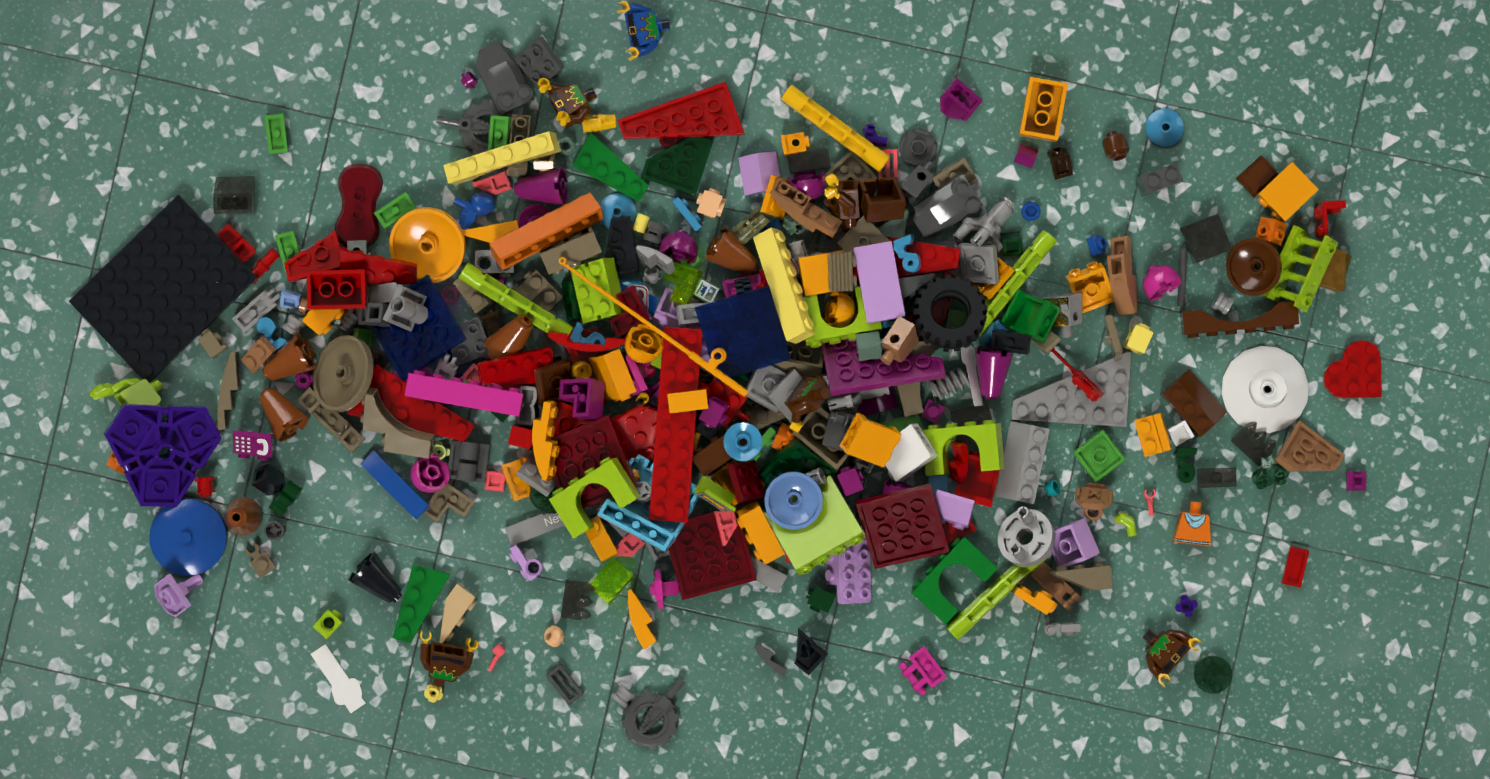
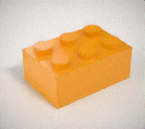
M1035 77L1028 79L1018 136L1051 142L1058 141L1068 83Z

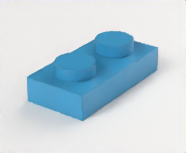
M679 197L674 199L672 203L697 233L702 229L700 225L702 220L696 213L694 215L691 214L688 210L690 205L684 198L682 200Z

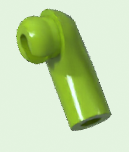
M1120 512L1114 516V521L1117 524L1121 523L1126 526L1128 537L1137 535L1135 521L1125 512Z

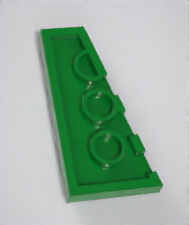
M590 132L572 166L640 203L649 185Z
M413 564L392 638L412 643L450 574Z

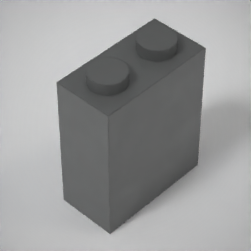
M1177 163L1141 175L1135 179L1142 197L1173 187L1184 181Z

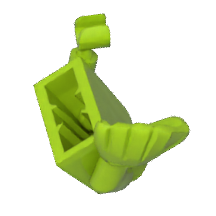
M128 378L115 384H99L90 390L89 395L94 400L114 395L121 406L123 404L159 405L161 397L157 392L163 388V385L157 379L149 383L146 379L140 381L138 378Z

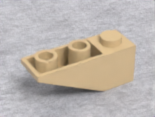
M459 583L456 584L445 600L439 643H444L445 641L448 643L455 634L452 632L456 625L458 627L461 626L466 619L463 615L467 610L471 612L477 603L475 601L477 596Z

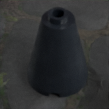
M374 551L358 564L357 573L352 572L348 578V581L387 603L392 601L395 603L402 596L400 593L401 587Z

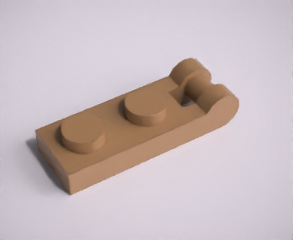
M1042 562L1030 576L1070 612L1073 609L1072 606L1082 598L1064 580L1050 575L1049 571L1053 570L1045 562ZM1066 593L1071 595L1067 601L1062 598Z

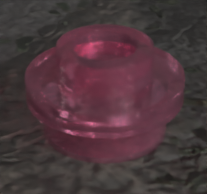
M446 286L441 290L440 297L445 304L452 305L459 300L460 293L454 286ZM448 292H453L454 296L452 299L447 298Z

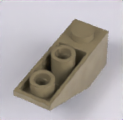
M511 114L509 144L529 138L530 115ZM528 161L507 166L506 176L525 177Z
M1103 562L1092 563V567H1085V564L1074 565V569L1060 566L1055 567L1056 571H1049L1050 575L1086 590L1112 588L1110 565H1103Z

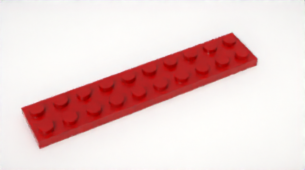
M664 327L663 332L701 357L703 329ZM663 338L662 346L664 348L661 357L649 520L688 523L697 410L670 413L667 394L697 391L700 365Z

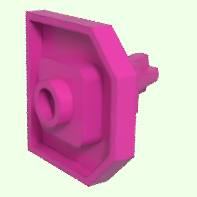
M656 569L654 570L655 580H653V584H650V594L657 600V608L664 609L663 596L677 595L680 591L677 581L662 582L661 571Z

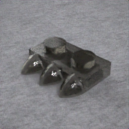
M1250 422L1231 441L1255 464L1260 466L1273 453L1276 447V440H1269L1263 443L1266 439V431L1254 434L1257 423Z
M565 580L561 618L586 620L592 616L588 610L583 608L593 604L592 599L585 596V594L592 593L595 590L590 583Z

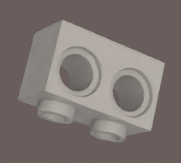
M475 250V267L482 270V274L485 275L487 273L491 277L492 274H499V277H511V274H515V264L502 270L491 255V250ZM482 260H490L491 265L488 269L481 268Z

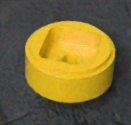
M578 361L572 367V375L576 379L590 378L592 374V368L587 362Z

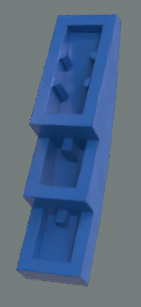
M373 450L361 463L378 483L416 520L430 507L408 482L388 465L376 451Z

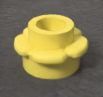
M429 684L426 687L424 696L428 698L429 702L435 703L437 700L442 699V687H437L434 684Z

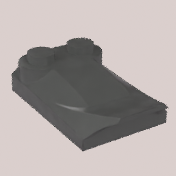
M496 42L479 50L475 67L499 116L535 100L532 89L528 86L509 48L500 42Z
M960 173L914 205L915 214L913 221L924 238L936 237L969 214L977 212L983 204L969 182Z

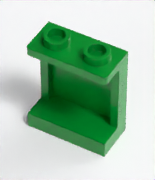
M1018 289L1003 316L1001 324L1017 333L1029 334L1032 339L1044 343L1061 308L1048 300H1040Z

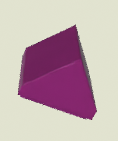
M1020 144L1014 162L1032 168L1038 150Z

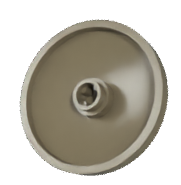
M350 335L337 337L323 349L317 360L318 366L314 369L313 387L317 400L324 408L335 412H345L355 407L367 393L373 376V357L368 345L363 340Z

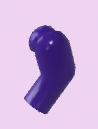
M867 124L863 129L865 138L874 145L886 147L888 138L878 136L875 127L872 124Z

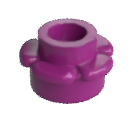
M470 71L465 74L462 73V84L467 89L469 87L475 88V85L478 83L476 77Z
M309 371L296 374L295 384L299 388L307 389L313 383V375Z

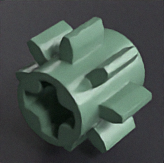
M787 214L784 217L782 227L786 229L788 234L793 235V233L799 235L805 230V227Z

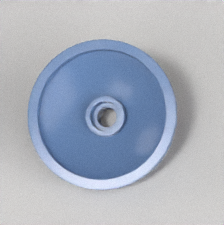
M786 472L779 475L770 483L765 494V507L768 515L777 525L786 529L795 530L809 526L817 519L823 505V496L819 485L813 478L801 472ZM793 495L798 497V500L795 502L790 499Z

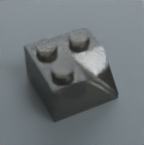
M1219 214L1180 228L1193 264L1232 250Z

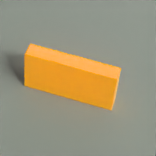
M706 389L667 394L670 413L709 409Z

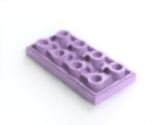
M892 241L853 248L867 324L897 319L898 316L904 318L905 311Z

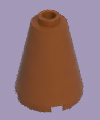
M723 227L720 230L721 236H715L705 252L707 256H704V259L746 276L749 274L753 275L759 267L757 264L758 260L728 228Z
M518 315L490 335L484 342V348L487 347L489 350L487 353L489 357L496 359L522 353L533 329L532 320L526 315Z
M298 334L288 341L263 364L262 372L264 376L273 381L317 368L318 362L314 363L313 359L316 357V354L306 338L302 340L300 338L302 335Z
M266 388L261 392L259 400L277 440L280 442L286 441L297 435L295 431L298 428L303 430L309 422L307 415L275 388Z
M246 497L231 501L224 512V521L228 529L234 534L241 536L254 533L260 527L263 519L260 506L253 499Z

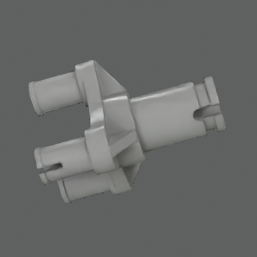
M1002 196L1000 201H997L986 216L965 217L961 222L962 225L952 235L953 239L958 243H962L966 236L974 231L976 234L970 241L974 244L979 239L975 247L980 248L986 241L988 245H996L997 253H999L1003 248L1000 239V228L1010 217L1012 211H1015L1016 205L1007 197Z
M823 373V378L828 385L827 374ZM889 387L846 393L842 396L827 398L830 410L836 409L853 414L856 413L862 400L880 397L883 394L889 395L890 391Z

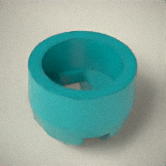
M1051 480L1045 484L1044 491L1047 490L1046 495L1055 496L1060 494V487L1056 480Z

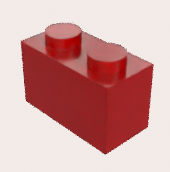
M512 425L508 444L532 450V430Z

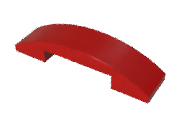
M548 332V337L558 344L574 350L587 352L614 349L625 344L626 340L623 338L606 337L605 345L567 341V333Z

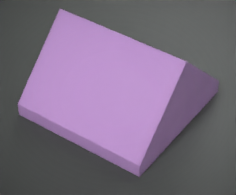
M776 152L755 153L738 158L745 196L766 192L770 176L780 177Z

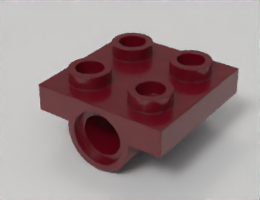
M755 461L727 465L738 504L765 498L764 487L761 483L759 469Z

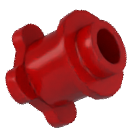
M214 477L195 478L198 487L196 494H200V497L212 496V492H215L212 481Z

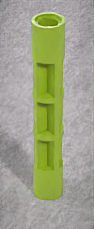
M1042 230L1032 242V246H1029L1012 268L1015 272L990 300L988 298L985 300L987 318L979 337L1057 243V240L1046 231Z
M467 262L458 279L516 315L528 316L534 326L547 334L548 332L570 334L573 326L560 318L555 319V315L487 273L485 275L482 274V270Z
M1042 562L1030 567H1021L1013 564L945 627L957 640H960L983 616L993 609L997 603Z

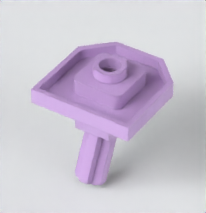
M168 574L154 585L155 596L166 613L177 617L192 606L186 595L203 584V579L197 574L177 584L172 575Z

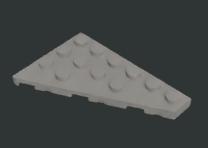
M1131 352L1122 354V359L1119 361H1115L1112 358L1082 371L1104 393L1098 401L1092 402L1089 400L1086 393L1073 384L1072 376H1069L1012 400L1011 420L1127 427Z

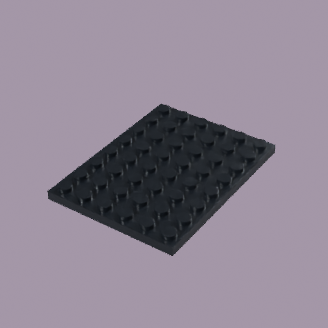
M177 195L69 302L142 379H146L151 383L258 277L180 195Z

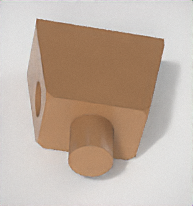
M898 316L882 342L885 352L880 359L883 363L890 365L893 360L903 362L916 347L919 340L915 324Z

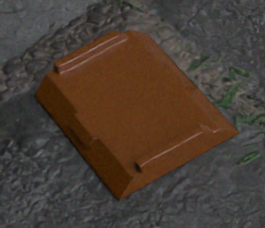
M1260 155L1236 179L1255 198L1278 173Z

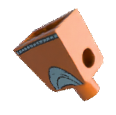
M1190 501L1189 513L1180 512L1172 542L1211 546L1210 516L1201 514V502Z

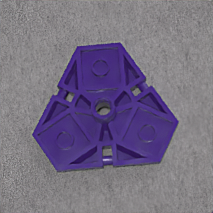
M123 404L104 432V436L120 467L124 469L123 473L140 506L176 507L197 477L194 474L196 470L203 468L222 439L205 406L168 405V407H162L161 405ZM167 415L166 420H161V416ZM168 447L167 453L159 455L161 448ZM136 461L137 464L131 467L130 463ZM187 462L192 463L189 469L184 467Z

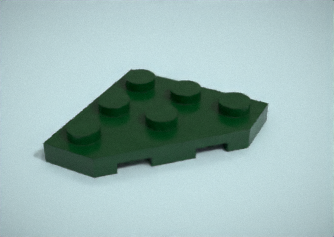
M690 137L648 158L641 178L696 196L713 141L703 137Z
M794 438L759 470L760 480L770 485L776 477L786 472L807 473L820 467L826 477L829 475L832 477L838 469L835 470L807 445Z

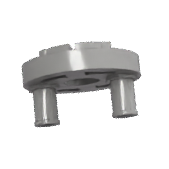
M1021 506L1002 523L998 532V546L1003 556L1012 564L1021 567L1034 566L1045 560L1051 553L1055 544V529L1051 521L1044 514ZM1027 533H1032V541L1023 545V536Z

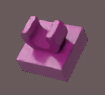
M1346 471V491H1366V472Z

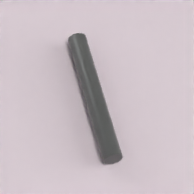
M1180 248L1179 276L1182 282L1178 286L1177 306H1185L1187 248Z

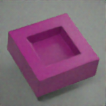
M928 399L923 408L924 412L920 416L937 425L946 408Z

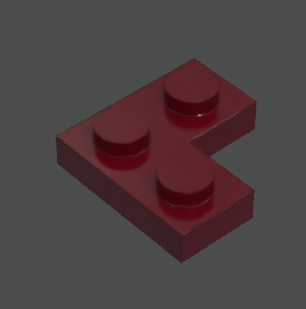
M635 285L616 294L619 301L647 321L652 320ZM626 310L609 320L618 338L626 335L633 326L637 327L639 324H644Z

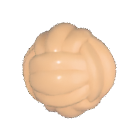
M550 626L544 634L545 642L552 647H558L565 638L563 631L557 626Z

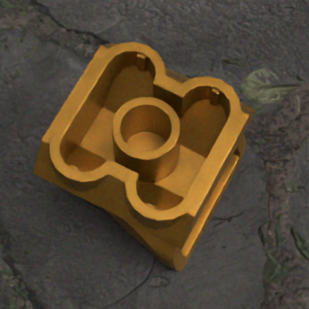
M1314 247L1313 253L1311 255L1312 259H1315V256L1319 250L1318 248ZM1336 249L1319 287L1340 293L1344 291L1346 287V273L1352 256L1346 254L1345 251ZM1311 266L1308 267V270H1307V272H1306V276H1307V274H1308V272H1309Z

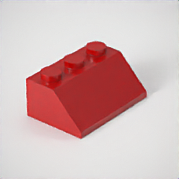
M365 269L307 271V310L367 308L368 288Z

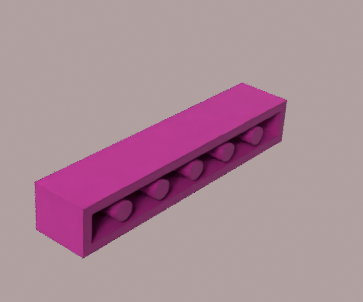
M414 370V374H408L405 396L521 416L524 394L520 393L521 389L509 387V391L501 390V386L490 384V387H484L481 382L471 380V384L463 383L464 379L452 377V381L445 380V375L433 373V377L425 376L426 372Z

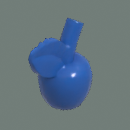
M486 192L472 194L470 201L455 197L453 204L463 207L458 217L462 230L469 228L474 223L476 216H486L492 213L495 208L494 197Z

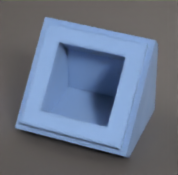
M284 289L281 292L280 306L298 310L303 294Z

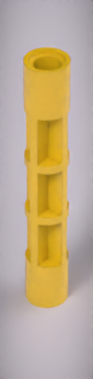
M791 85L782 96L781 100L807 118L878 172L885 167L891 158L810 97H807L805 93L794 85Z

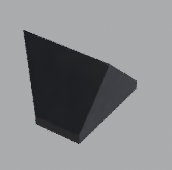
M798 628L796 661L794 664L810 675L825 659L828 652Z

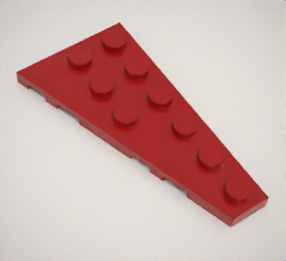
M726 82L617 120L624 139L745 135Z
M887 237L890 241H892V247L894 248L893 241L897 240L898 238ZM914 241L913 245L906 248L908 253L919 254L922 261L920 270L914 273L904 269L903 259L899 258L893 250L898 278L958 269L962 250ZM856 266L853 267V275H856L858 285L860 282Z
M376 365L369 388L378 389L383 404L397 420L421 432L466 442L475 427L474 424L439 402L405 396L407 383L381 366ZM362 400L350 409L347 414L361 417V413L364 411Z

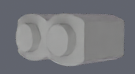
M521 386L520 393L524 394L521 416H516V421L518 424L533 425V419H537L535 407L538 403L537 388Z

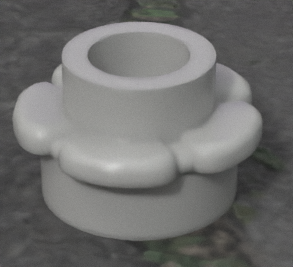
M653 267L652 269L647 268L644 270L643 280L648 284H656L662 277L659 274L658 268Z

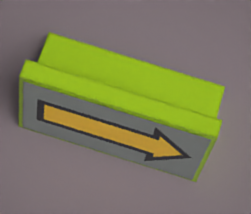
M706 476L701 477L694 494L722 512H735L736 508L731 505L735 495Z

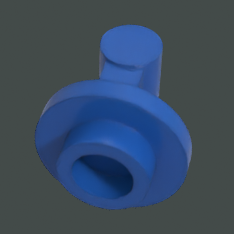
M1101 235L1086 238L1092 257L1106 251L1107 242Z

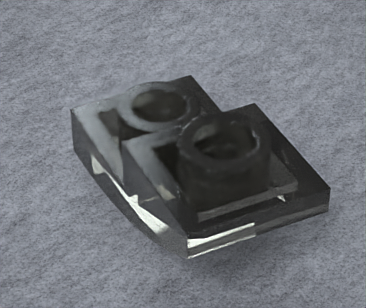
M827 148L787 155L790 174L831 168Z

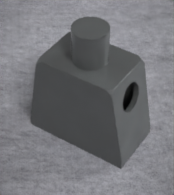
M928 160L923 166L918 165L900 187L906 202L910 206L934 177L931 173L935 170L936 166Z

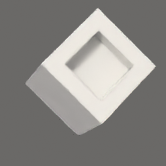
M1185 420L1167 429L1168 435L1175 446L1195 437Z

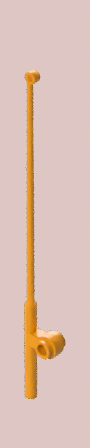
M565 257L559 258L561 265L683 351L695 363L740 395L746 397L749 392L747 389L717 369L718 365L727 358V353L723 348L714 349L711 352V359L707 362L566 264L567 259ZM717 353H720V354H721V358H720V359L717 358V356H716Z

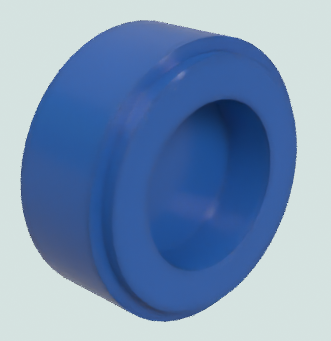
M1027 202L1021 208V215L1027 221H1034L1040 216V207L1035 202Z

